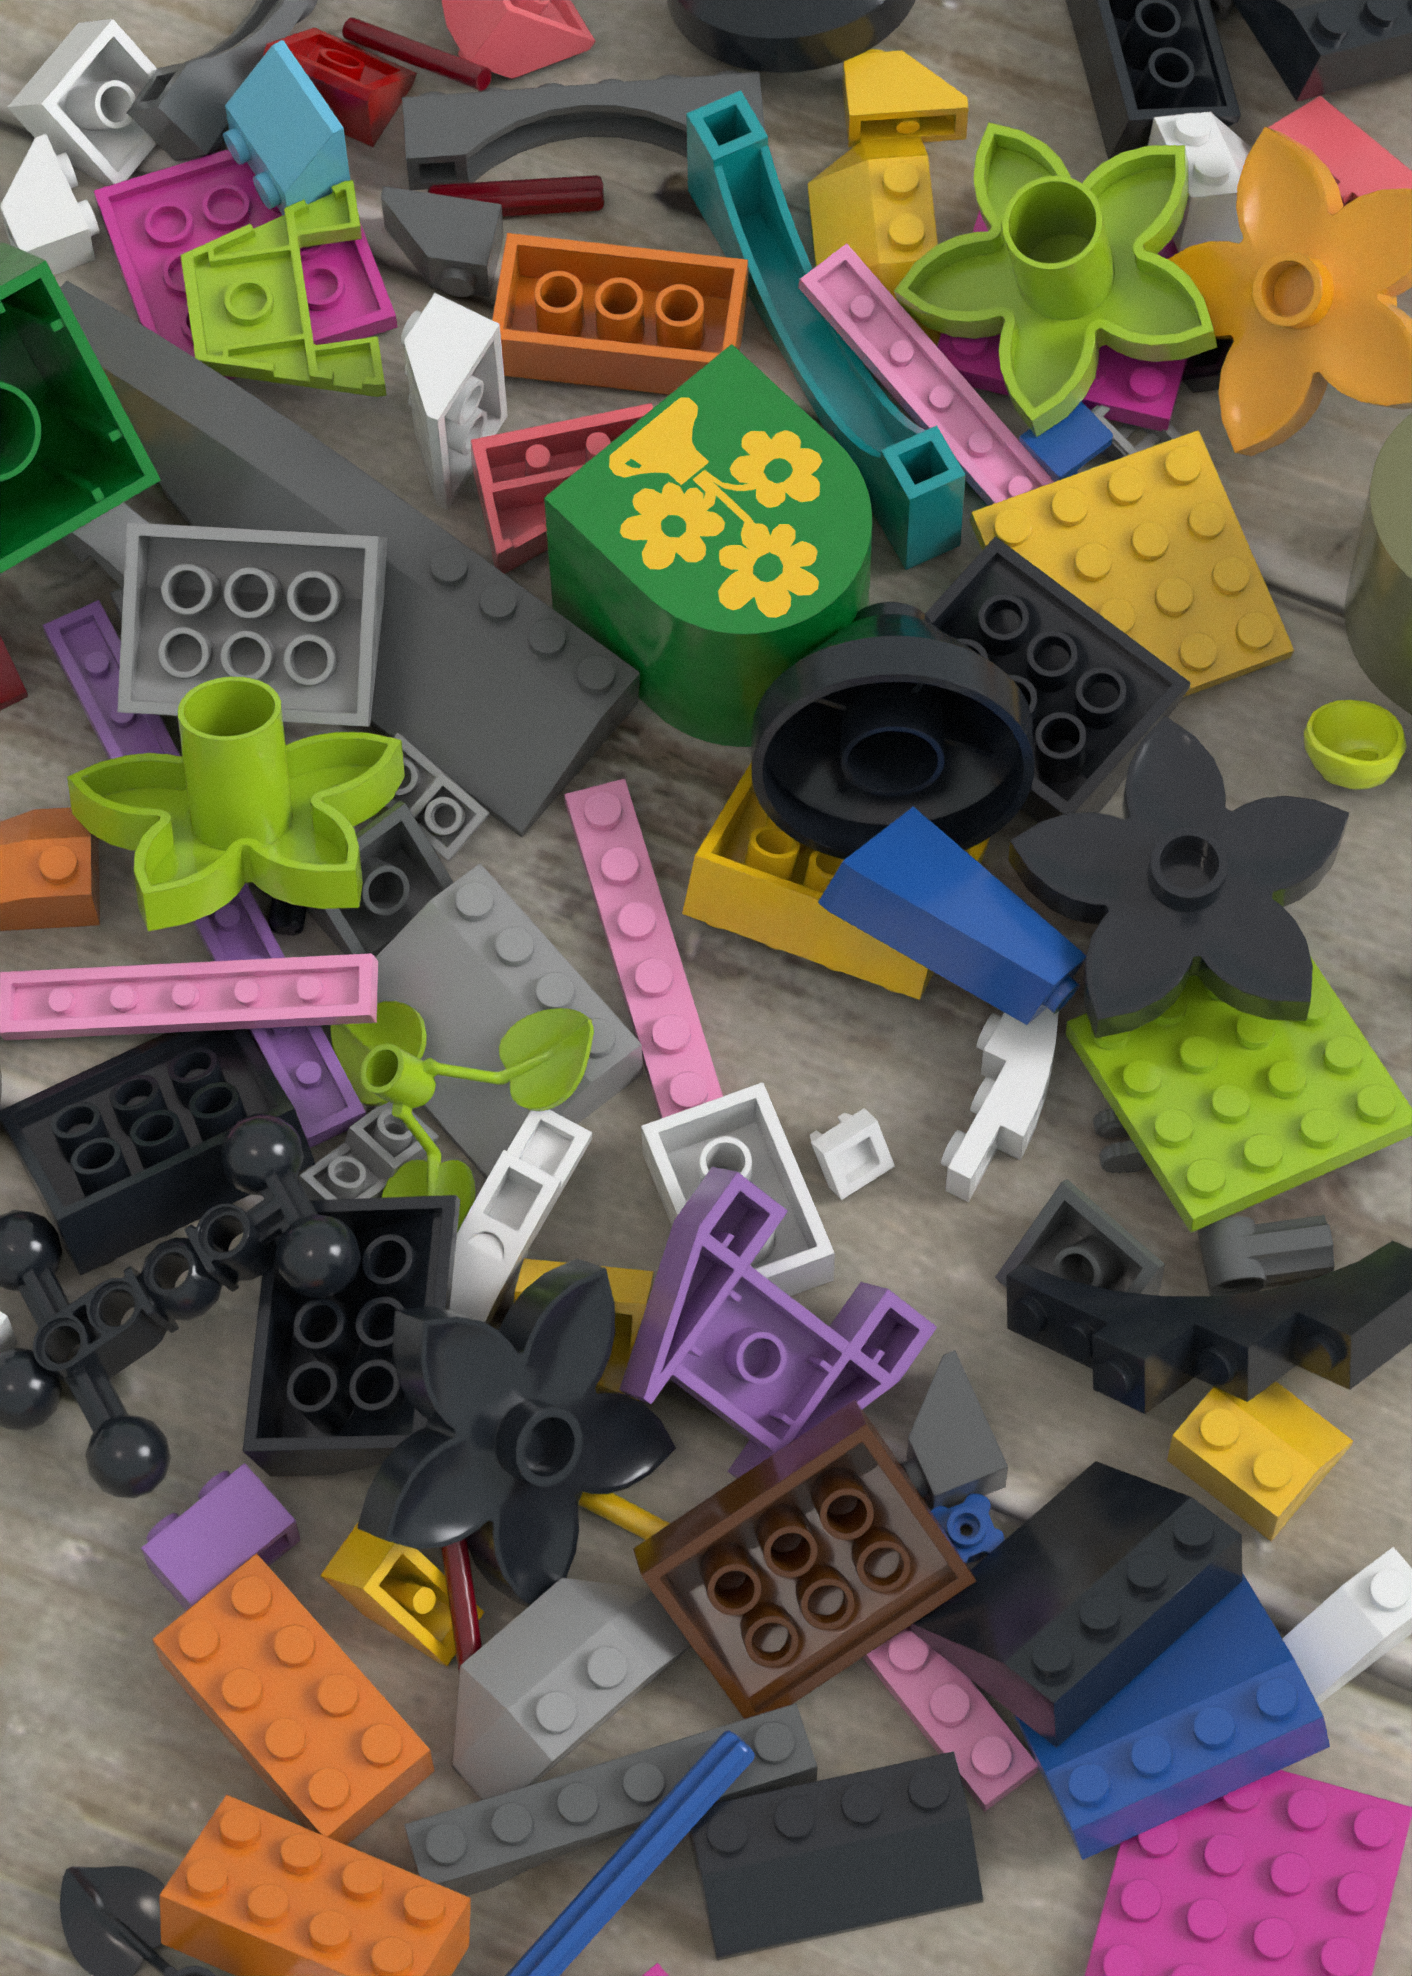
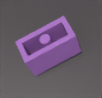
M245 1463L232 1474L228 1471H223L210 1479L198 1494L199 1501L180 1516L177 1513H172L160 1520L148 1533L146 1538L148 1542L141 1547L148 1568L186 1611L256 1553L269 1567L301 1541L296 1520Z

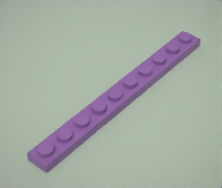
M99 600L43 625L45 636L108 759L143 753L180 756L159 715L117 712L121 641ZM247 883L228 904L210 915L192 921L212 961L285 958ZM321 1025L248 1029L256 1047L293 1104L310 1148L348 1131L350 1126L366 1115Z

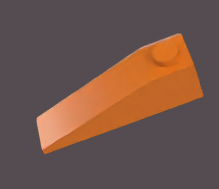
M71 807L34 809L1 821L0 931L99 926V838L91 834L72 814Z

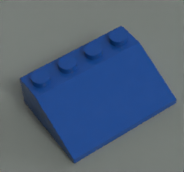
M1243 1572L1240 1584L1057 1748L1013 1714L1082 1860L1330 1747L1324 1716L1294 1657Z

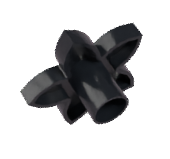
M1164 716L1140 742L1129 764L1122 804L1123 819L1096 812L1068 813L1041 821L1010 840L1008 861L1027 890L1049 909L1072 920L1088 924H1099L1090 940L1083 975L1084 1006L1095 1038L1133 1031L1157 1019L1176 1002L1186 987L1189 977L1193 975L1198 976L1202 983L1219 1000L1238 1011L1268 1020L1306 1021L1311 1003L1313 965L1307 940L1296 920L1284 907L1299 901L1315 889L1331 869L1345 834L1349 812L1315 799L1293 796L1261 798L1244 804L1233 811L1228 810L1225 807L1226 794L1223 777L1212 755L1193 734L1167 716Z
M577 1258L545 1272L523 1290L509 1308L499 1330L478 1319L437 1307L425 1306L395 1310L393 1354L397 1377L406 1398L420 1414L427 1418L426 1427L414 1432L399 1443L382 1463L367 1491L357 1526L358 1529L383 1540L414 1549L442 1548L467 1537L468 1548L473 1561L488 1583L514 1602L525 1607H529L561 1578H567L576 1554L579 1535L576 1495L580 1491L590 1494H609L627 1489L649 1476L676 1449L661 1420L646 1405L625 1394L597 1385L609 1361L615 1336V1302L606 1268Z

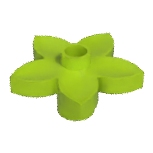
M988 122L976 152L973 177L978 206L988 231L958 235L936 245L914 263L894 290L898 303L909 315L927 328L952 337L973 339L1001 334L998 350L1001 373L1015 411L1036 437L1067 418L1085 398L1095 379L1099 362V348L1103 345H1107L1116 352L1133 359L1152 362L1182 360L1217 348L1214 329L1204 297L1187 273L1174 262L1158 255L1171 241L1182 223L1189 198V169L1185 145H1149L1122 152L1099 165L1081 183L1070 177L1061 158L1046 143L1022 130Z
M222 677L206 681L194 687L185 694L179 703L178 722L183 756L158 753L125 755L98 762L67 776L71 810L76 819L91 834L108 844L135 851L134 876L138 907L149 932L184 925L210 915L228 904L241 891L245 883L253 882L258 888L273 898L293 905L319 909L359 908L363 882L359 844L353 826L376 815L393 799L405 778L401 739L366 732H332L313 735L285 745L282 707L278 693L268 684L256 679Z

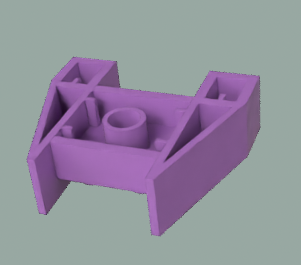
M712 1166L673 1222L620 1391L629 1397L652 1404L669 1379L749 1439L727 1471L735 1478H739L853 1400H856L860 1407L864 1409L893 1387L904 1376L937 1326L889 1289L860 1282L831 1325H826L750 1266L788 1210L739 1172Z

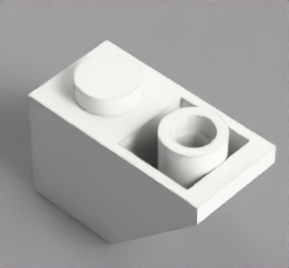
M44 134L34 139L0 205L10 244L46 260L53 275L96 260L91 236L100 232L88 200L77 203L71 190L78 186V182L66 152L56 155L47 135Z

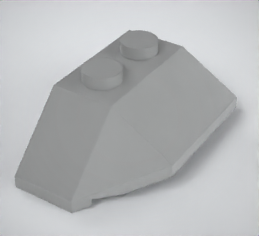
M561 1578L460 1665L452 1767L481 1800L537 1783L692 1646L651 1589Z

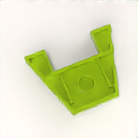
M353 180L343 181L332 186V194L307 204L305 200H301L284 208L285 215L261 226L253 228L250 223L181 254L196 359L223 376L373 397L387 396L378 336L315 345L312 335L300 248L362 239Z

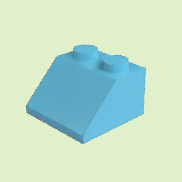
M281 40L273 44L225 105L229 130L223 133V137L230 154L237 164L242 165L247 162L256 176L253 177V182L266 207L272 209L277 206L282 215H285L284 208L301 200H305L309 204L332 194L331 187L343 181H349L350 173L343 126L286 43Z

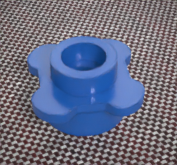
M978 1493L969 1494L964 1503L950 1508L938 1506L931 1511L965 1563L981 1559L1004 1541L1003 1532L994 1528L989 1516L991 1509L990 1501L984 1495ZM968 1525L972 1528L973 1532L969 1536H964L960 1533V1528Z

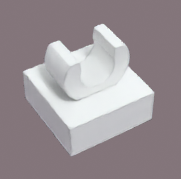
M865 1108L854 1115L841 1114L838 1116L840 1124L822 1135L817 1130L810 1134L811 1144L828 1187L841 1200L895 1167L878 1121Z

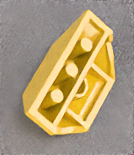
M921 136L862 140L808 183L807 190L815 267L847 243L897 300L894 292L896 287L914 263L938 245L929 160ZM912 317L932 342L938 346L941 332L927 328Z

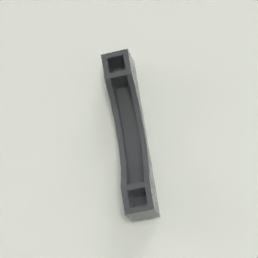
M256 0L249 14L232 34L211 50L184 63L157 68L126 113L175 161L212 154L224 142L223 133L226 132L225 127L228 124L225 105L263 58L266 44L287 37L295 24L304 20L313 11L318 0Z
M728 70L708 76L682 77L679 75H664L657 79L638 81L606 79L596 84L568 86L558 83H547L537 88L505 90L498 87H489L484 91L445 94L433 91L414 97H402L409 190L428 189L430 186L438 184L475 182L491 168L521 152L550 142L582 137H616L645 142L687 158L686 113L741 90L765 130L760 73H742Z
M797 1703L406 1823L404 1826L418 1876L469 1896L494 1888L527 1870L559 1856L624 1833L635 1831L719 1736L728 1730L741 1737L751 1747L755 1756L754 1760L715 1803L817 1781V1764Z

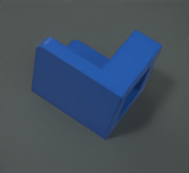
M1081 401L1067 418L1036 437L1031 429L1019 436V441L1048 473L1051 479L1056 482L1077 474L1078 469L1107 449L1112 444L1113 433Z

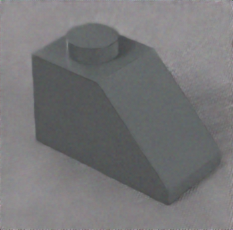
M383 186L381 202L384 227L431 288L441 289L447 294L457 297H467L472 294L490 297L504 237L501 204Z
M955 1350L942 1356L908 1437V1461L900 1464L921 1497L925 1498L931 1511L938 1506L950 1508L964 1503L969 1494L978 1493L985 1496L1006 1487L1008 1465Z

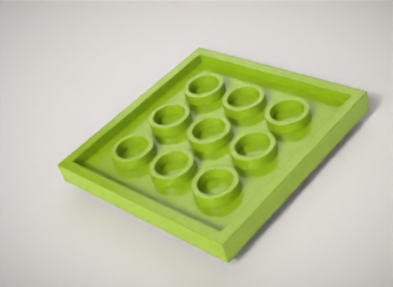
M1312 958L1311 1003L1306 1021L1268 1020L1238 1011L1219 1000L1196 975L1189 977L1186 987L1168 1010L1157 1019L1133 1031L1095 1038L1087 1013L1067 1021L1066 1037L1114 1110L1119 1121L1190 1233L1412 1136V1107Z

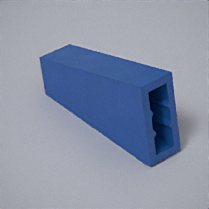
M914 806L846 858L818 901L830 913L1025 1025H1028L1047 1008L1054 1014L1059 1012L1074 996L1080 986L1073 977L1085 961L1086 955Z

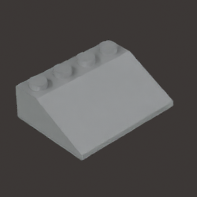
M127 522L117 712L178 716V706L181 699L199 684L222 677H247L268 684L278 693L281 700L283 722L370 727L384 607L387 538L363 535Z
M481 863L431 899L375 957L378 960L377 1003L383 1001L405 1003L414 1008L421 1015L425 1023L427 1040L424 1054L420 1059L422 1061L432 1058L439 1063L492 1072L505 1070L506 1068L499 1056V1045L506 1032L517 1021L532 1013L547 1009L567 1008L580 1011L590 1017L594 1027V1035L587 1067L581 1082L566 1101L550 1109L551 1111L578 1124L643 1074L642 1044ZM437 1075L434 1077L436 1083L434 1094L422 1107L487 1180L503 1150H508L530 1110L519 1106L512 1099L510 1082L496 1085Z

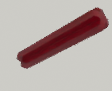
M598 175L438 184L430 186L427 192L501 204L502 216L599 211L604 206V186L602 178Z

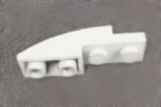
M1047 1008L1028 1025L1006 1013H1003L1002 1017L992 1013L988 1018L976 1046L983 1050L981 1075L986 1076L970 1108V1111L977 1115L967 1133L960 1130L954 1133L941 1160V1165L947 1167L946 1192L969 1202L997 1149L1019 1160L1022 1159L1036 1129L1046 1100L1053 1068L1059 1012L1054 1014Z
M530 1110L508 1150H503L457 1233L450 1310L478 1319L489 1325L521 1270L523 1259H527L531 1244L592 1140L591 1131L551 1110Z

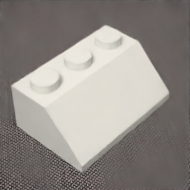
M434 293L423 312L416 310L407 320L401 335V344L404 345L406 365L404 372L408 376L410 391L408 404L412 408L414 433L436 504L448 510L473 471L471 464V439L496 435L508 414L500 324Z

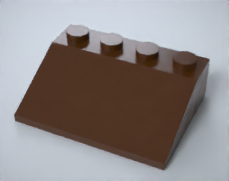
M853 1400L633 1548L640 1575L744 1719L794 1704L976 1582L970 1569L912 1481L856 1400Z

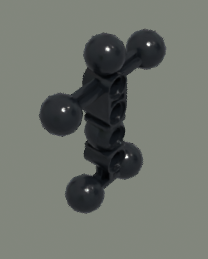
M258 1113L242 1118L225 1134L220 1150L222 1167L227 1179L236 1189L248 1194L263 1196L264 1200L246 1212L233 1204H219L210 1208L201 1217L197 1227L191 1224L184 1229L188 1238L175 1237L159 1243L145 1257L141 1273L132 1266H129L124 1270V1277L111 1278L100 1283L71 1304L55 1275L63 1253L60 1237L55 1227L46 1217L30 1211L12 1210L0 1215V1287L11 1291H20L39 1328L34 1337L33 1349L11 1348L0 1353V1426L6 1429L27 1431L43 1425L57 1410L62 1394L60 1381L62 1380L69 1385L93 1431L85 1457L89 1475L103 1492L114 1497L135 1499L151 1493L165 1479L171 1460L167 1438L153 1421L142 1416L128 1414L110 1378L153 1350L163 1340L167 1330L170 1333L178 1330L179 1327L175 1320L189 1321L204 1315L218 1301L223 1285L231 1292H234L239 1288V1281L253 1280L263 1275L270 1268L275 1258L276 1244L274 1239L280 1235L281 1238L276 1252L278 1268L281 1277L293 1291L307 1297L327 1298L342 1292L356 1277L361 1260L357 1239L352 1230L343 1221L316 1213L297 1179L304 1159L300 1137L297 1131L284 1119ZM243 1233L240 1243L229 1251L232 1241ZM185 1271H188L185 1281L175 1288L178 1278ZM134 1307L130 1319L121 1325L125 1313ZM80 1344L77 1354L68 1361L71 1350Z

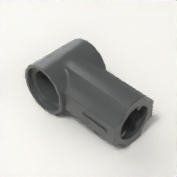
M1325 1215L1255 1224L1254 1220L1249 1217H1227L1197 1231L1210 1296L1260 1291L1267 1283L1322 1276L1333 1272L1335 1268L1334 1245L1330 1225L1327 1223Z

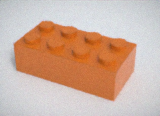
M507 233L492 318L493 321L500 324L504 376L670 395L731 344L740 351L748 302V260Z
M257 1553L152 1639L163 1666L301 1825L309 1830L348 1845L435 1771L431 1751Z
M226 1794L160 1894L161 1944L235 1976H451L469 1947L471 1898Z

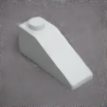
M1392 1547L1343 1584L1282 1638L1294 1657L1318 1705L1412 1634V1568L1397 1550Z

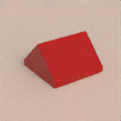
M315 27L266 44L263 56L273 44L283 40L343 126L344 135L371 147H374L401 105L402 97H406L413 86L417 75L414 71Z

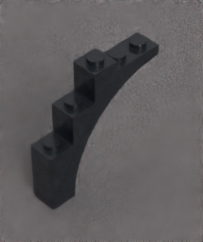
M1393 1240L1358 1262L1314 1279L1270 1290L1221 1296H1158L1113 1291L1066 1280L1026 1264L1020 1265L1006 1275L1007 1329L1093 1369V1390L1143 1414L1148 1413L1193 1378H1197L1249 1402L1295 1366L1351 1390L1412 1343V1249Z

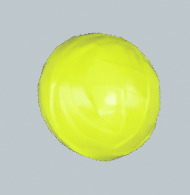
M1337 700L1322 705L1313 711L1304 729V747L1315 769L1329 783L1353 790H1364L1383 784L1395 772L1406 750L1404 731L1398 719L1385 708L1367 701Z

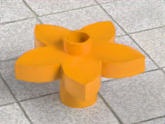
M1264 127L1245 159L1237 185L1236 210L1243 240L1240 243L1208 241L1189 246L1168 258V260L1174 262L1190 276L1204 297L1215 338L1234 340L1221 369L1218 392L1222 422L1234 452L1247 456H1254L1282 444L1303 428L1318 409L1328 382L1342 394L1363 403L1402 410L1412 408V319L1397 307L1396 297L1412 287V189L1377 190L1359 196L1343 207L1339 187L1329 168L1316 154L1287 135Z

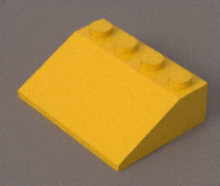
M750 763L695 854L682 914L703 921L714 928L728 930L761 942L772 949L786 951L822 964L830 970L844 972L880 985L891 992L902 993L918 1000L922 997L934 974L930 969L830 913L818 903L844 859L815 851L799 843L775 825L767 816L756 797L752 783V767ZM990 837L965 850L980 864L987 850Z

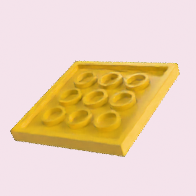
M1199 430L971 512L969 521L982 550L996 536L1190 682V688L1183 697L1289 659L1294 652L1292 643Z

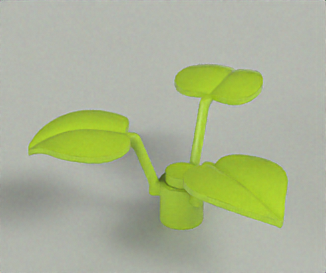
M383 1001L377 1003L376 1023L330 1025L332 1048L360 1102L368 1106H382L388 1102L392 1103V1115L402 1120L427 1154V1162L415 1159L404 1163L395 1175L388 1179L382 1193V1198L456 1195L460 1199L458 1233L475 1201L476 1191L472 1171L467 1164L459 1160H448L441 1163L439 1148L413 1116L412 1109L425 1105L432 1098L436 1086L434 1077L437 1075L496 1085L510 1082L512 1099L519 1106L527 1110L545 1111L559 1106L575 1092L585 1073L594 1035L592 1019L580 1011L567 1008L547 1009L527 1015L517 1021L500 1041L499 1056L506 1069L499 1072L443 1064L432 1058H427L424 1061L420 1060L424 1054L427 1040L425 1023L421 1015L414 1008L402 1002Z

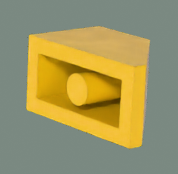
M869 49L843 62L842 91L848 148L854 147L862 140L917 136H921L923 142L966 139L968 122L967 96L904 51L885 52L880 49Z
M357 1523L320 1576L361 1614L439 1664L448 1666L456 1654L445 1575L418 1549L378 1538L358 1529ZM476 1605L478 1620H480L485 1612Z

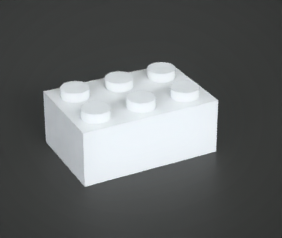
M763 1082L641 1126L643 1156L671 1225H673L675 1218L712 1166L739 1172L788 1210L750 1266L789 1296L834 1281L835 1253Z

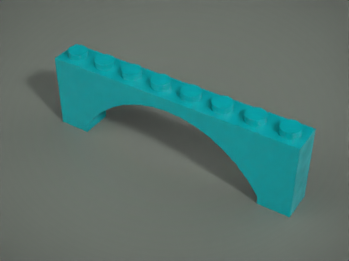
M741 90L686 113L688 192L725 256L748 260V296L824 429L826 432H833L837 442L846 450L857 465L869 492L872 512L905 570L961 546L966 475L939 428L934 426L925 430L902 414L875 382L861 359L798 288L800 278L813 268L795 227L768 146V135Z

